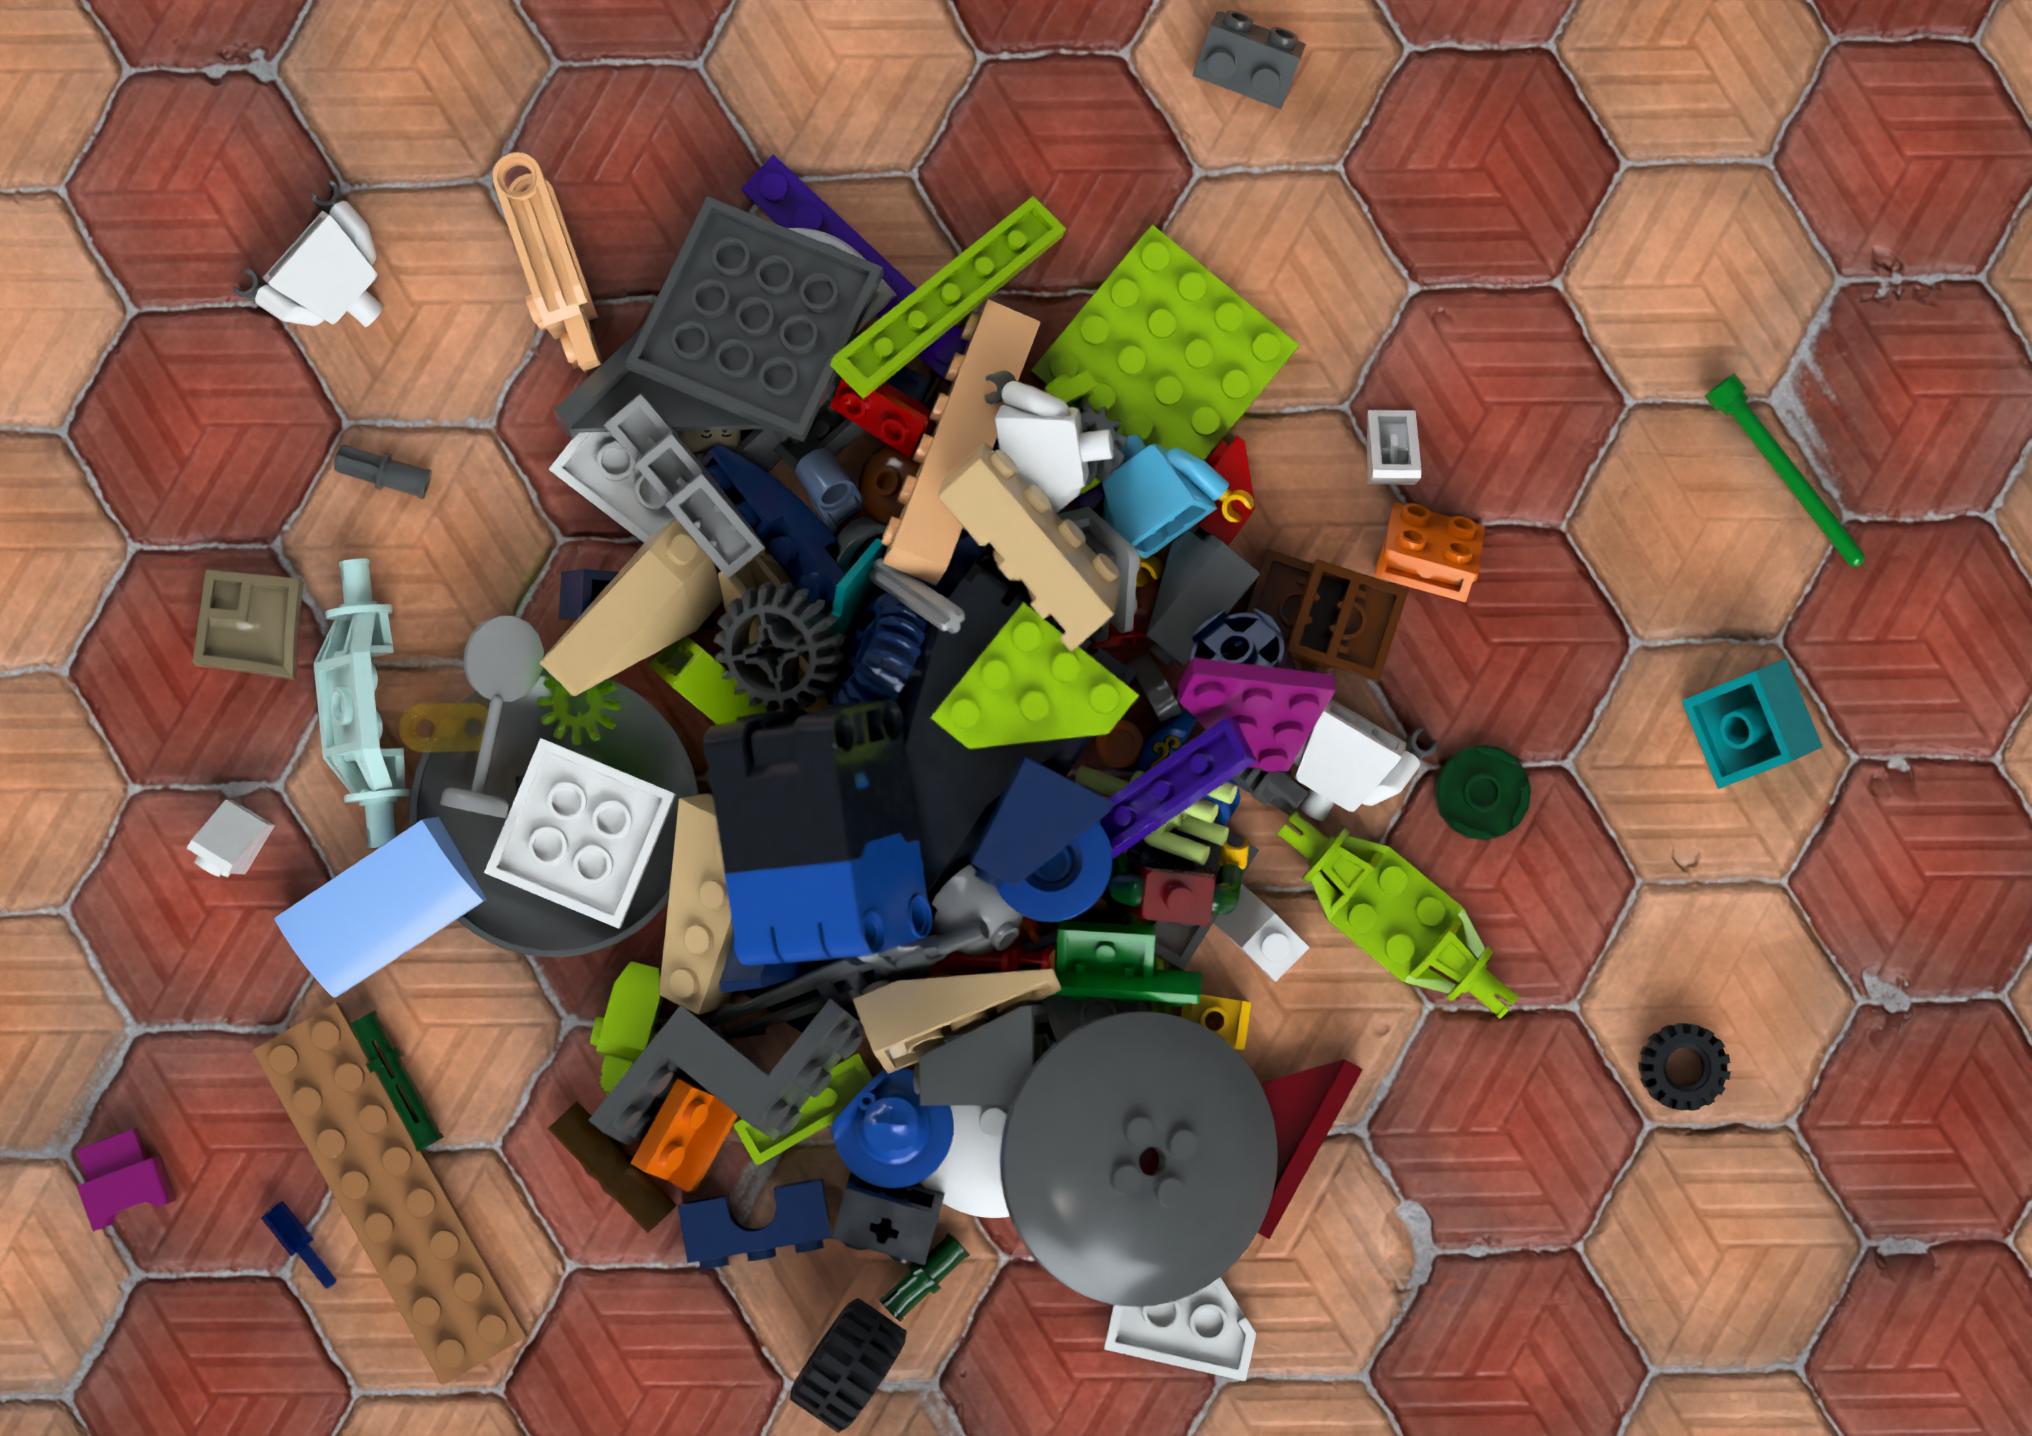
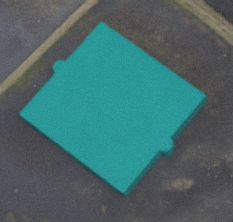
M876 538L837 584L833 611L830 614L837 616L836 622L830 626L831 633L843 634L844 638L853 626L855 618L859 617L863 608L875 598L877 589L873 587L875 584L870 581L868 573L873 569V562L883 556L884 544H881L880 539Z

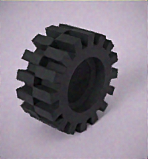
M1677 1023L1662 1027L1661 1031L1653 1033L1648 1038L1650 1041L1647 1046H1643L1640 1053L1643 1055L1642 1061L1638 1062L1643 1077L1641 1082L1648 1089L1649 1095L1654 1100L1672 1109L1694 1111L1699 1110L1704 1105L1709 1106L1715 1102L1714 1098L1718 1094L1722 1095L1726 1089L1723 1085L1726 1079L1729 1080L1731 1073L1728 1071L1727 1063L1731 1062L1729 1055L1725 1054L1723 1049L1725 1045L1714 1036L1713 1032L1699 1025ZM1680 1048L1694 1050L1702 1061L1700 1077L1696 1082L1687 1086H1680L1674 1083L1669 1078L1666 1070L1669 1056Z

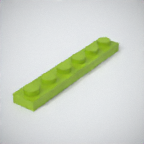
M1032 196L834 355L830 366L862 399L866 398L1063 237L1066 228Z

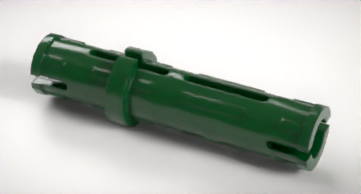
M375 1010L350 1023L349 1027L353 1030L369 1060V1063L366 1064L370 1073L375 1071L394 1110L400 1117L418 1152L444 1138V1136L436 1126L420 1092L417 1090L400 1058L404 1053L400 1046L394 1047ZM374 1040L377 1041L379 1047L381 1048L387 1062L389 1063L393 1073L395 1074V1078H393L390 1074L382 1056L380 1055L378 1049L374 1044ZM398 1084L402 1087L407 1099L409 1100L414 1112L416 1113L419 1119V1122L415 1120L413 1114L411 1113L406 1101L404 1100L397 1086Z

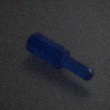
M280 1201L270 1207L260 1219H262L291 1257L297 1253L325 1289L332 1287L337 1279L309 1245L313 1240L310 1234L284 1201Z

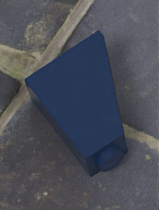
M1022 755L969 858V862L978 867L974 876L1001 889L1004 881L1017 886L1110 812L1114 802Z

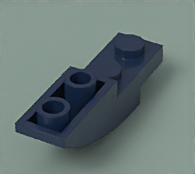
M719 444L711 447L701 461V464L735 505L799 590L802 588L809 589L808 602L813 604L817 600H825L824 608L820 611L822 615L833 610L836 586L845 576V573L829 554V550L837 542V539L802 500L765 470Z

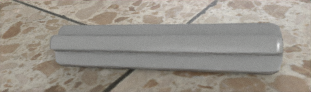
M882 558L876 559L873 562V569L868 573L872 583L897 598L901 603L940 630H947L950 633H956L960 630V623L965 619V614L961 608L914 576L883 564Z

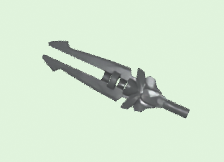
M983 920L943 935L921 938L878 955L857 956L858 959L852 957L842 958L776 987L743 1004L726 1003L709 1018V1026L721 1025L818 989L819 996L725 1031L727 1039L764 1035L766 1028L769 1026L820 1012L829 999L839 1006L852 1003L854 998L863 995L862 990L873 983L884 980L893 983L899 980L925 979L930 976V968L939 960L945 958L946 954L988 939L990 936L988 926ZM873 969V975L864 977L863 972ZM844 980V986L835 988L834 983Z

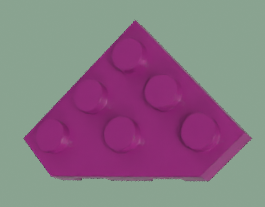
M1192 658L1178 684L1179 702L1206 730L1225 717L1236 719L1257 760L1248 767L1261 768L1268 772L1289 771L1335 692L1333 674Z

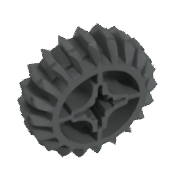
M766 582L759 587V590L753 587L747 589L742 593V599L736 598L728 604L727 608L730 613L724 614L718 621V624L724 631L716 634L713 641L725 648L717 653L715 661L727 663L729 668L723 672L721 679L730 680L734 678L738 683L734 688L733 695H741L747 691L750 693L749 706L755 707L764 700L766 712H774L780 706L784 711L796 710L799 708V705L802 708H808L816 702V697L821 698L830 691L829 688L831 687L828 682L832 683L840 674V671L834 665L840 663L845 655L833 646L840 643L844 635L837 632L831 633L829 627L836 622L837 616L829 615L824 618L820 611L824 608L825 600H817L811 604L808 602L809 589L802 588L794 595L791 582H784L778 588L775 587L773 582ZM759 614L761 619V625L758 626L759 639L753 644H749L750 627L756 615ZM791 621L800 629V631L797 630V629L791 624ZM773 642L774 646L766 647ZM792 648L785 653L784 649ZM809 651L808 670L804 678L798 681L796 671L800 669L799 656Z

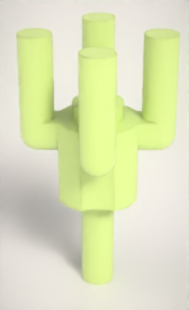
M1081 765L1077 771L1075 782L1113 796L1145 772H1135L1130 782ZM1225 782L1207 796L1231 804L1236 796L1237 786ZM1200 799L1143 839L1149 846L1204 865L1210 853L1209 846L1169 831L1174 828L1222 846L1228 837L1229 828L1213 822L1218 812V804Z

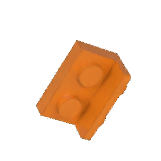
M677 1078L633 1157L631 1164L645 1173L668 1180L685 1192L694 1194L738 1115L706 1089Z

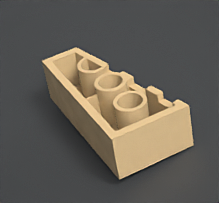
M984 442L943 479L938 497L980 546H986L989 542L995 548L993 556L999 569L1010 581L1012 579L1016 581L1021 579L1027 585V590L1034 600L1030 605L1042 619H1045L1049 614L1056 619L1066 631L1059 639L1070 651H1073L1114 615L1121 581L1118 577L1120 575L1119 571L1106 555L1102 553L1099 555L1095 554L1085 543L1086 539L1083 532L1074 522L1069 519L1063 521L1050 508L1052 505L1049 498L1038 486L1034 484L1028 486L1016 474L1017 468L1008 455L1001 450L994 452Z

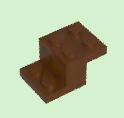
M1266 549L1259 569L1260 575L1256 579L1245 613L1256 614L1254 609H1258L1272 617L1281 630L1293 660L1324 670H1329L1332 667L1379 682L1409 589L1319 559L1310 563Z

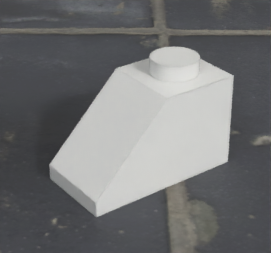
M1241 884L1239 902L1235 910L1229 914L1218 915L1213 922L1273 982H1276L1310 948L1282 919L1243 884Z

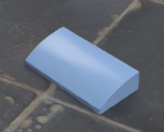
M438 816L420 820L273 919L306 968L333 998H336L487 899Z

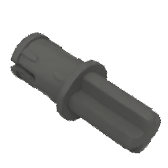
M342 445L339 448L334 461V470L338 473L374 483L375 488L378 490H382L384 486L417 496L420 499H424L432 476V470H425L393 460L390 453H386L383 457L347 445Z

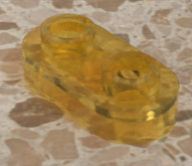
M478 703L417 704L407 709L402 715L399 723L400 737L406 746L421 753L479 752L489 708ZM472 719H479L483 726L481 734L476 737H470L466 732V725ZM423 720H430L434 725L433 734L427 738H422L417 730L419 723ZM497 726V731H496L495 739H496L497 734H498V726Z

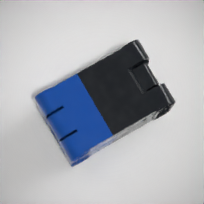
M881 699L836 704L822 707L820 711L809 714L801 709L758 713L737 717L734 721L713 725L707 729L703 741L704 754L708 762L734 932V951L738 961L743 966L878 955L890 949L925 938L929 934L932 925V912L927 899L923 861L914 812L909 765L903 738V717L901 709L895 700Z

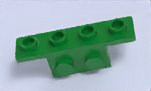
M1059 921L1055 975L1062 990L1052 995H1065L1074 1000H1087L1091 997L1113 998L1122 1003H1135L1140 1000L1161 1001L1170 1006H1184L1189 1003L1198 1004L1201 998L1202 973L1154 969L1156 926ZM1022 964L1019 971L1041 970L1042 965Z

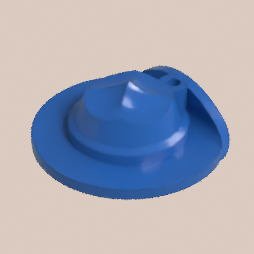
M1100 820L1017 886L1004 881L1001 889L996 887L1003 900L1021 915L1044 922L1071 919L1088 910L1103 894L1112 871V849Z
M902 1068L888 1074L884 1069L851 1100L832 1123L831 1136L835 1141V1146L842 1161L853 1174L871 1185L881 1188L898 1189L918 1184L937 1171L950 1151L954 1136V1119L950 1105L920 1106V1094L915 1093L913 1085V1070Z

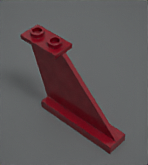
M1342 1058L1339 1061L1260 1083L1269 1102L1274 1119L1278 1153L1273 1196L1267 1214L1258 1231L1260 1235L1268 1239L1271 1238L1363 1070L1362 1068ZM1148 1147L1139 1157L1140 1169L1147 1175L1157 1168L1159 1163L1158 1153L1153 1147Z

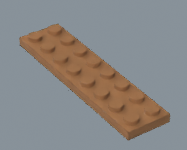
M335 1002L253 1049L252 1052L443 1386L516 1344L528 1335L423 1150L416 1151L412 1139L394 1110L375 1071L371 1073L368 1071L366 1064L369 1063V1060L353 1030L350 1029V1021L339 1002Z

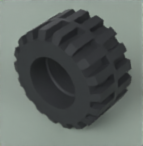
M860 1298L853 1300L841 1311L802 1368L791 1387L790 1400L837 1433L843 1431L858 1417L891 1369L905 1344L907 1331Z

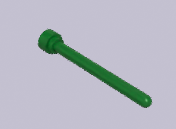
M1733 373L1704 396L1715 411L1721 409L1725 416L1728 414L1732 415L1847 564L1852 567L1860 566L1865 559L1863 551L1745 401L1749 398L1743 392L1746 386L1736 373Z

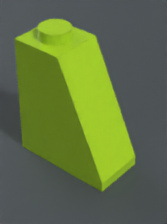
M688 636L663 648L648 665L716 724L734 721L737 717L766 712L764 700L755 707L749 706L750 693L747 691L741 695H733L734 688L738 684L734 678L730 680L721 679L723 672L727 669L718 661H715L711 655Z

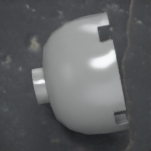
M971 864L953 876L935 896L932 905L938 911L934 916V920L932 919L931 931L936 936H940L983 920L988 926L989 938L956 950L966 955L978 956L1008 948L1018 937V928L1022 923L1023 915L1016 912L1003 900L995 886L974 876L976 869Z

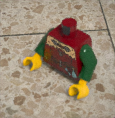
M1244 837V844L1241 847L1229 846L1227 839L1222 846L1220 845V869L1130 859L1126 854V850L1112 860V871L1108 882L1109 892L1115 901L1122 903L1124 909L1139 918L1210 926L1213 915L1229 914L1238 905L1243 869L1246 868L1248 862L1249 839Z

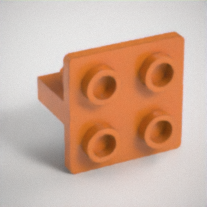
M1394 502L1390 512L1386 535L1375 567L1374 578L1466 602L1472 583L1477 580L1479 574L1485 527L1476 524L1467 517H1450L1431 512L1419 504Z

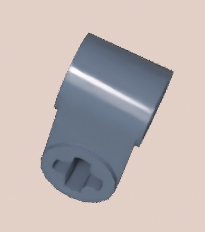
M825 448L816 449L806 454L799 461L795 470L796 476L811 498L809 499L810 503L832 534L838 532V525L859 511H864L859 487L850 474H847L832 451Z

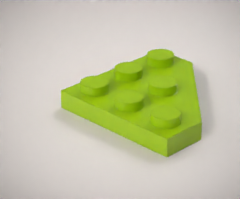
M1023 602L931 716V719L969 750L1108 735L1139 695L1080 647L1077 646L1073 651H1070L1059 639L1064 634L1045 619H1042L1039 614Z

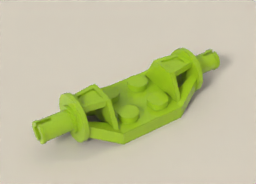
M1297 811L1288 818L1287 822L1300 831L1301 836L1286 824H1283L1276 835L1282 837L1310 860L1307 864L1310 868L1306 871L1302 880L1306 883H1311L1324 915L1330 924L1403 983L1446 993L1445 998L1450 1002L1454 1001L1461 993L1465 994L1468 991L1494 1012L1499 1019L1509 1011V1008L1495 997V994L1509 1005H1513L1516 1002L1519 994L1512 991L1486 969L1488 966L1487 961L1494 950L1489 946L1484 947L1465 909L1392 848L1348 836L1350 831L1345 827L1335 837L1331 835L1327 838L1300 816ZM1320 870H1322L1331 879V881L1341 890V895H1339L1336 892V890L1329 884V882L1323 877V875L1319 872ZM1431 965L1435 969L1439 970L1440 972L1455 980V982L1453 983L1449 981L1448 979L1437 974L1428 967Z

